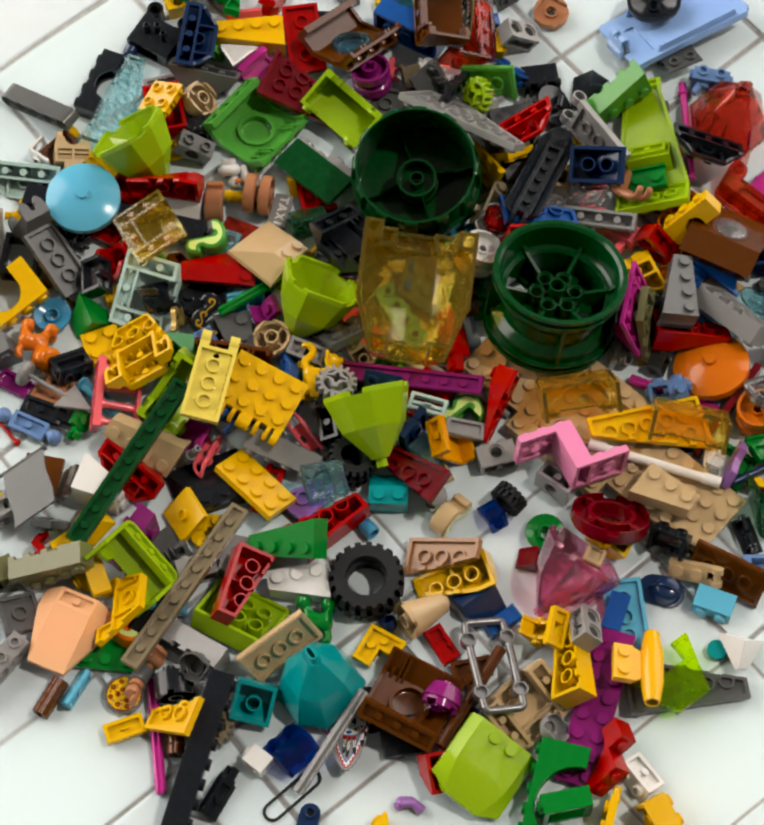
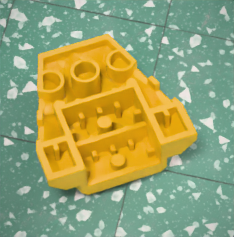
M148 312L115 330L111 348L114 350L113 355L108 356L107 360L110 366L104 371L105 385L108 388L114 389L126 387L129 390H136L167 373V362L171 361L174 352L172 340Z

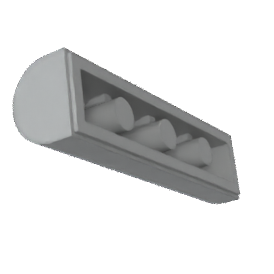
M564 205L563 207L574 210L578 224L586 227L636 233L638 225L637 213Z

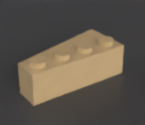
M119 412L110 420L102 434L125 449L142 425V421ZM162 431L142 462L167 478L175 469L192 441L176 437L177 435Z

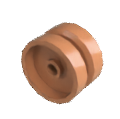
M248 173L246 175L242 195L243 213L253 214L257 207L259 215L269 216L275 193L274 176L264 175L260 181L258 174Z

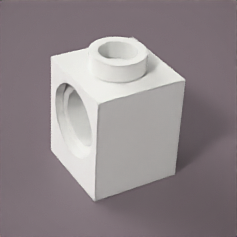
M255 743L252 747L248 746L242 753L243 765L261 779L275 764L274 757Z

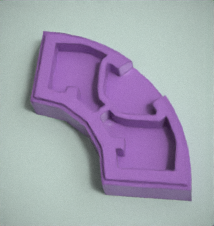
M742 440L736 446L725 468L721 481V486L725 489L730 487L738 475L740 464L747 453V443Z

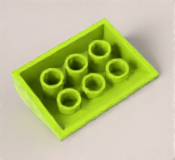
M221 576L195 607L191 619V627L242 652L288 618L291 612L290 609L253 591L236 618L228 626L210 619L224 577Z

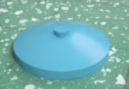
M82 163L66 167L54 176L47 188L46 204L50 209L51 218L59 227L71 233L90 234L102 230L115 219L121 205V194L119 185L111 173L100 166Z

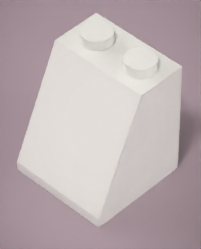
M88 453L84 454L71 484L75 502L87 505L109 473ZM123 490L108 510V513L119 516L120 511L125 509L127 499Z

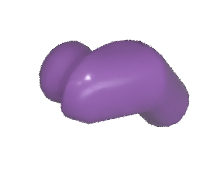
M400 796L394 803V808L397 811L410 807L418 815H421L426 808L412 796Z

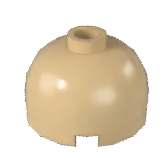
M195 81L187 86L183 92V108L192 117L205 118L217 109V94L208 83Z
M280 320L262 321L253 332L254 345L256 347L265 346L273 351V358L279 357L282 352L286 351L291 340L290 331L285 323Z

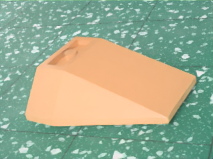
M65 586L48 588L37 606L27 662L64 677L98 646L95 644L96 629L111 621L112 612L99 600Z

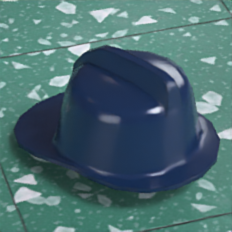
M650 574L641 579L645 602L665 608H675L685 598L683 586L673 577Z

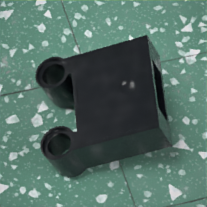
M152 2L148 5L145 15L127 37V43L136 47L139 50L138 54L168 68L169 61L176 57L183 17L178 20V28L164 22L165 16L162 4Z

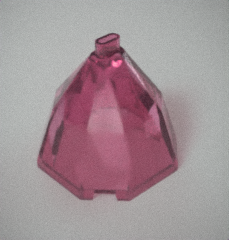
M553 524L548 529L536 562L537 606L533 612L537 617H542L545 613L549 614L550 606L557 605L565 610L575 608L582 602L588 605L621 583L614 566L610 562L602 563L601 568L598 570L582 561L588 543L565 527L556 530L558 527Z

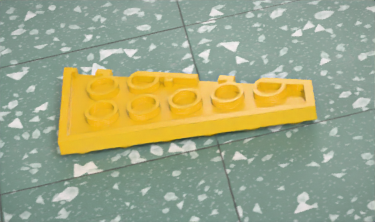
M697 395L586 419L591 439L713 450L715 447Z

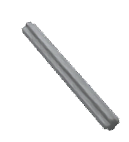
M362 688L356 691L293 788L296 793L304 795L357 714L365 696H368L367 691Z

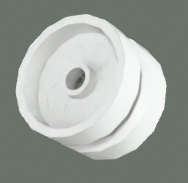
M481 229L473 230L467 234L463 243L457 249L455 255L456 263L467 275L475 278L487 277L492 272L494 257L501 242L491 232Z

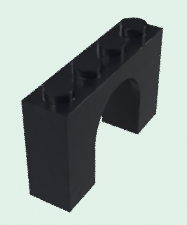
M530 101L491 109L487 112L486 117L498 125L532 104ZM540 135L529 140L530 144H533V148ZM528 157L516 159L509 163L502 162L501 166L506 170L502 177L505 184L513 183L517 180Z

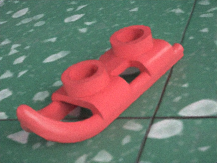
M294 412L293 416L299 421V424L292 428L289 421L287 425L289 431L301 446L315 451L318 447L322 450L324 448L322 442L312 432L307 423ZM301 436H304L307 440L305 444L300 439Z
M218 435L214 443H210L211 438L208 437L193 461V470L199 478H203L205 468L213 463V456L221 450L222 435ZM197 465H201L200 472L197 470Z

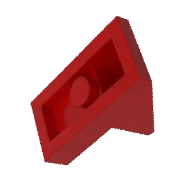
M258 0V3L262 4V15L265 16L279 15L286 0Z

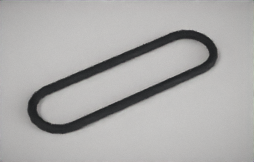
M320 772L317 773L319 777L318 782L282 814L274 819L267 817V807L292 787L302 774L264 806V818L271 822L282 818L321 783L322 777Z

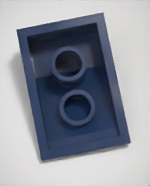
M571 145L569 184L571 186L589 187L624 184L627 147Z

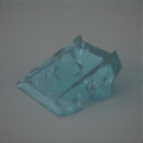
M331 460L300 465L299 468L309 502H319L321 500L334 502L340 497L348 496L350 488L348 487L343 468L344 462Z

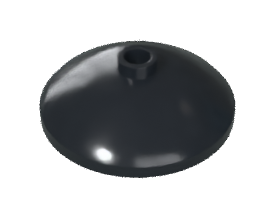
M627 0L629 12L636 19L646 23L665 22L673 18L681 6V0Z

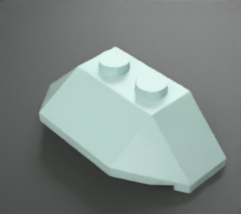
M0 160V193L7 198L23 199L28 182L49 186L54 176L60 172L61 167L42 163Z

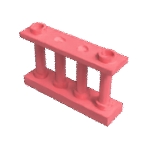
M104 355L98 357L95 365L89 432L96 433L99 427L107 426L111 420L101 415L104 408L132 412V417L138 420L140 417L136 411L141 405L142 387L136 390H129L126 387L120 389L108 388L105 385L104 371L106 368H109L110 364L107 363V356ZM107 390L134 395L133 405L108 401L106 398H103V394Z

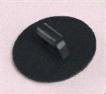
M543 86L538 93V101L549 96L552 111L548 121L556 126L564 125L560 122L559 117L564 109H571L566 95L556 86Z

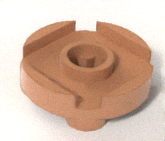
M538 0L534 6L533 20L544 29L557 31L568 20L569 10L564 0ZM547 11H554V15H548Z

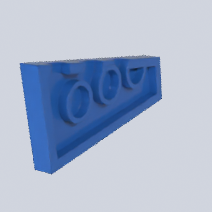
M499 194L498 203L504 225L510 226L507 222L511 213L504 203L506 196ZM550 205V207H544L540 217L526 220L525 224L541 220H564L578 223L574 210ZM516 215L512 224H519L522 218Z

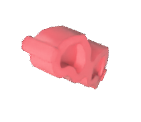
M397 57L389 58L392 82L400 81L395 72L399 71V67H395Z

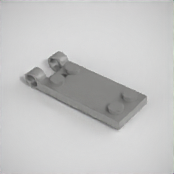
M580 90L574 91L570 102L578 109L577 113L575 114L570 109H564L559 120L570 130L580 144L583 146L625 147L586 101V94ZM626 149V162L631 155L628 149Z

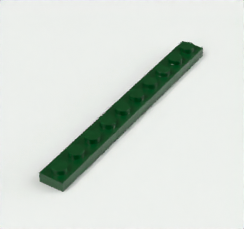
M176 377L172 379L65 535L68 540L72 542L81 540L87 543L183 402L187 383Z

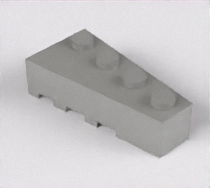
M254 423L252 424L243 443V447L246 448L245 452L254 456L256 453L263 455L262 459L272 464L274 461L281 463V468L290 472L291 469L299 472V476L305 479H309V477L314 478L323 455L301 445H296L294 442L280 437L275 447L267 443L273 432H270L266 440L262 441L261 435L265 429L259 428L253 436L250 434Z

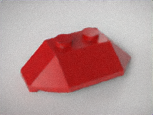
M549 96L544 97L498 125L524 143L540 135L546 130L552 111Z
M106 438L97 452L101 465L109 472L124 449L109 438ZM141 462L123 488V491L125 492V497L132 503L154 500L165 483L161 474Z

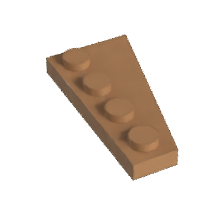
M410 537L403 569L404 576L409 577L477 561L480 559L483 541L480 538Z

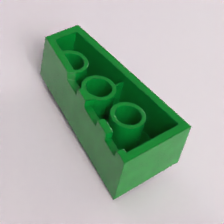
M313 518L249 535L248 545L275 557L327 559L328 519Z

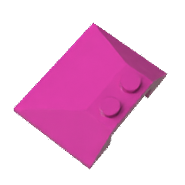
M632 261L628 275L627 290L624 300L618 309V321L614 325V331L620 341L636 357H639L640 345L637 328L633 322L634 310L638 309V304L636 303L637 293H640L641 286L648 285L637 262Z

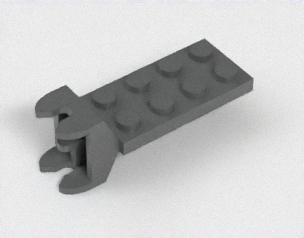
M33 196L32 204L35 210H31L26 204L21 202L18 205L21 219L18 221L10 216L8 226L15 237L22 238V241L56 291L65 300L81 291V261L53 221L50 222V209L40 197Z

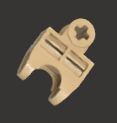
M57 131L53 149L54 166L65 169L71 165L87 163L88 155L92 152L88 132H82L79 143L69 144L65 140V136H63V131Z

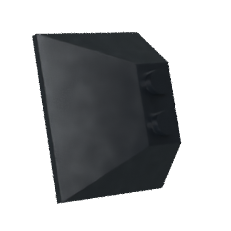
M351 203L309 223L317 250L342 273L359 272L400 251V248L373 225Z
M235 448L213 456V463L205 468L202 479L195 474L192 464L173 470L166 478L173 499L175 500L185 487H190L205 511L237 500L238 505L247 503L243 497L214 471L216 465L238 452V449ZM197 465V470L200 472L201 465Z

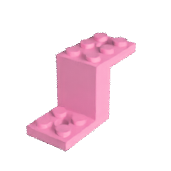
M567 420L564 422L559 421L549 427H541L531 433L521 434L517 437L513 460L517 465L551 453L571 490L624 472L630 450L627 445L615 446L608 451L597 452L591 456L571 420Z

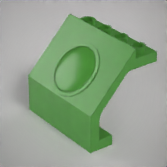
M258 77L247 78L202 123V126L217 146L259 173L271 163V159L282 152V148L290 143L298 132L305 128V124L310 119L306 114L291 115L275 103L255 95L261 81Z

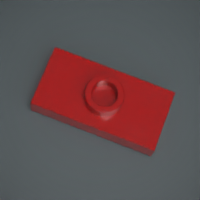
M440 623L423 633L424 638L443 667L461 658V654Z

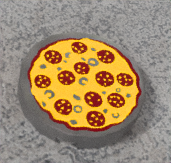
M129 675L116 676L106 684L104 701L107 708L113 713L129 715L135 712L143 702L144 690L141 691L136 705L129 707V699L125 696Z

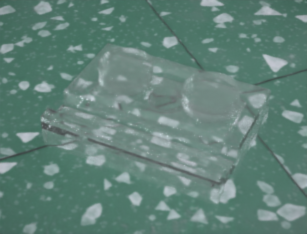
M609 184L582 186L579 188L580 191L572 196L568 205L599 208L608 196L607 192H610L612 189Z

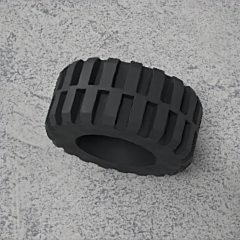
M360 542L354 543L355 547L347 546L344 548V553L339 552L336 555V561L331 563V571H329L328 576L331 598L335 600L339 611L344 610L345 615L349 618L354 615L355 620L361 621L362 618H367V621H373V617L381 619L384 617L385 612L387 614L393 612L394 605L400 602V597L403 596V566L400 565L399 558L393 556V551L389 548L384 550L382 544L377 543L374 546L372 542H366V545H361ZM371 568L379 571L385 577V585L374 594L361 595L354 592L348 586V579L359 569Z

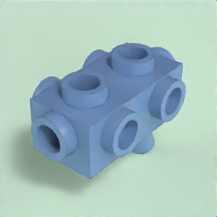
M706 65L695 66L694 69L690 70L689 80H692L691 87L693 88L690 93L696 96L702 89L704 91L708 90L726 94L727 88L732 87L733 77L730 76L731 72L723 68H708Z
M682 374L671 375L669 380H663V377L651 379L652 383H648L647 388H645L646 398L650 399V403L656 402L657 404L667 402V400L689 397L690 392L693 391L691 380H687V376L682 377ZM658 387L663 388L664 392L662 394L657 393Z

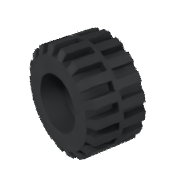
M342 436L341 439L337 438L331 444L324 459L323 468H325V474L329 475L328 479L334 481L335 485H342V488L345 489L347 487L354 489L355 486L359 488L367 482L376 461H372L348 439ZM343 459L354 462L356 466L346 463Z

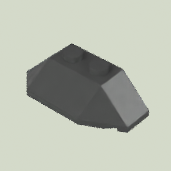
M173 57L167 66L179 83L183 84L184 88H187V86L195 81L200 83L206 82L214 89L217 95L235 84L242 75V72L208 63H201L194 67L175 64L176 57Z

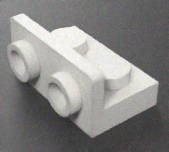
M639 751L625 759L630 773L622 779V782L640 803L648 795L665 784Z

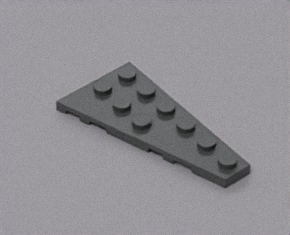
M664 664V687L661 703L657 707H648L644 704L640 681L632 684L624 683L631 717L748 700L751 698L747 677L728 674L720 675L704 670L695 671L690 670V668Z

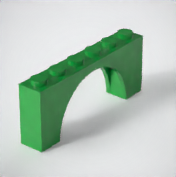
M542 737V741L537 742L535 754H538L537 762L533 761L530 773L534 775L532 782L528 781L526 794H529L527 802L523 801L521 814H524L522 822H518V825H538L534 809L535 801L541 788L547 781L560 773L567 771L587 772L591 748Z

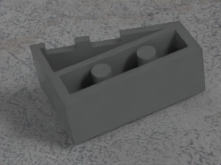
M250 311L229 313L224 317L212 315L214 326L218 333H220L221 340L230 341L231 337L234 336L241 338L242 343L254 346Z

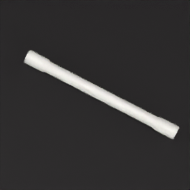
M590 438L587 449L595 452H605L615 446ZM632 451L629 452L627 459L628 461L648 467L651 463H654L665 472L699 481L702 484L715 488L720 487L722 480L720 476L699 472Z

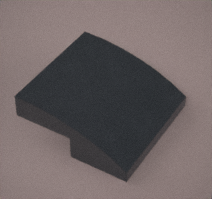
M408 714V715H405V716L408 717V718H410V717L414 716L415 714ZM379 728L384 759H400L405 756L427 753Z

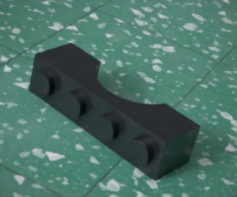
M105 48L102 54L98 55L94 69L90 70L87 82L82 85L81 94L74 101V107L79 116L97 121L104 108L102 98L97 94V90L105 81L119 79L126 65L124 55Z

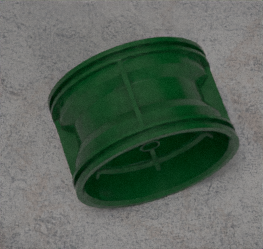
M541 220L515 229L503 239L494 257L491 287L483 310V324L490 342L499 353L514 364L537 373L569 374L592 366L608 351L614 336L615 315L624 300L628 286V272L623 257L617 248L603 235L578 223L564 220ZM517 280L525 289L508 285Z

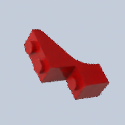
M616 717L601 729L604 737L603 752L586 784L589 785L592 794L601 798L630 773L622 754L636 742L629 723Z

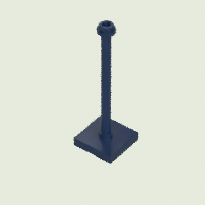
M419 406L409 421H405L398 437L401 449L411 453L426 433L425 422L428 421L426 408Z

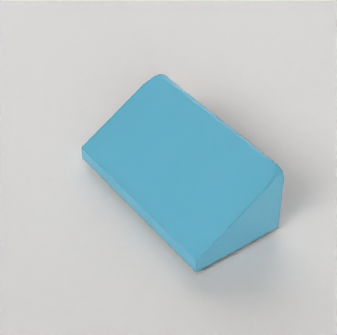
M83 669L77 673L60 699V705L72 710L92 679L90 670Z

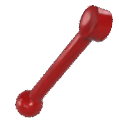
M0 422L2 429L12 439L13 445L18 447L21 443L20 440L16 439L6 426Z

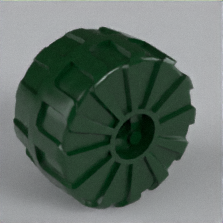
M413 106V108L393 110L382 115L380 120L363 132L359 139L356 155L352 158L351 183L357 206L373 225L395 244L399 245L400 242H405L419 247V244L432 243L433 241L452 236L461 229L462 223L471 217L472 210L479 200L482 186V169L473 138L463 130L455 118L447 113L442 114L438 111L427 109V107ZM417 178L422 180L419 183L412 182L413 179Z

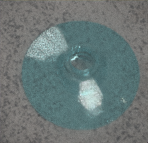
M752 287L743 288L740 296L744 304L752 312L764 315V294Z

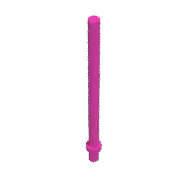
M680 82L677 94L678 98H680L682 124L690 127L687 102L689 94L688 90H686V83ZM686 156L688 178L690 182L695 181L694 160Z

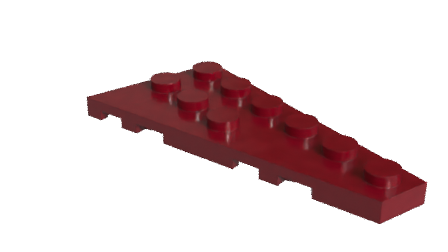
M277 49L255 95L299 115L306 114L310 120L330 128L313 112L308 114L302 108L304 104L300 102L316 81L306 72L298 69L291 59L288 60Z

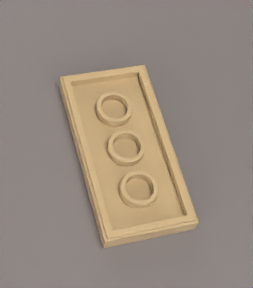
M298 609L235 657L255 680L265 681L284 666L288 657L311 642L319 641L324 636L301 609Z

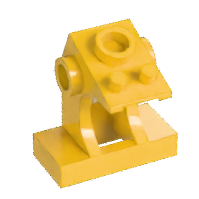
M553 605L550 606L548 619L544 617L533 619L523 614L518 632L534 647L547 645L557 651L563 650L571 612Z

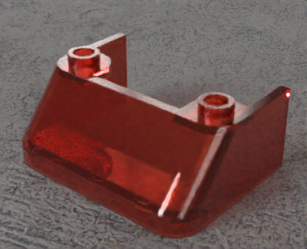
M474 0L471 38L463 46V49L448 47L437 60L441 66L461 70L460 67L462 65H482L491 62L497 56L493 6L489 0Z
M748 146L743 156L729 166L715 189L714 197L724 208L764 224V194L743 180L747 175L748 169L746 165L748 164L751 148Z

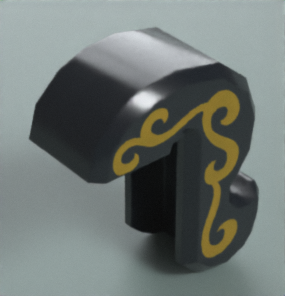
M206 292L198 298V302H201L202 306L194 309L189 318L190 327L194 332L208 326L205 322L219 303L218 296L215 293ZM213 329L215 335L219 336L220 333Z

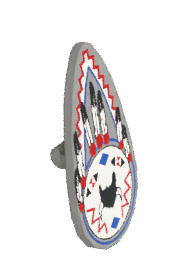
M356 715L333 749L337 764L343 771H349L357 763L369 734L371 723Z

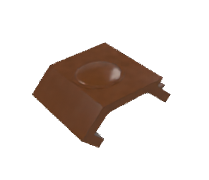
M394 646L368 696H365L356 716L430 753L449 718V712L438 714L426 708L428 704L426 702L425 704L421 703L422 693L434 680H447L453 683L461 692L466 682ZM408 714H415L414 716H412V717H410V718H408V717L405 716V715H408Z

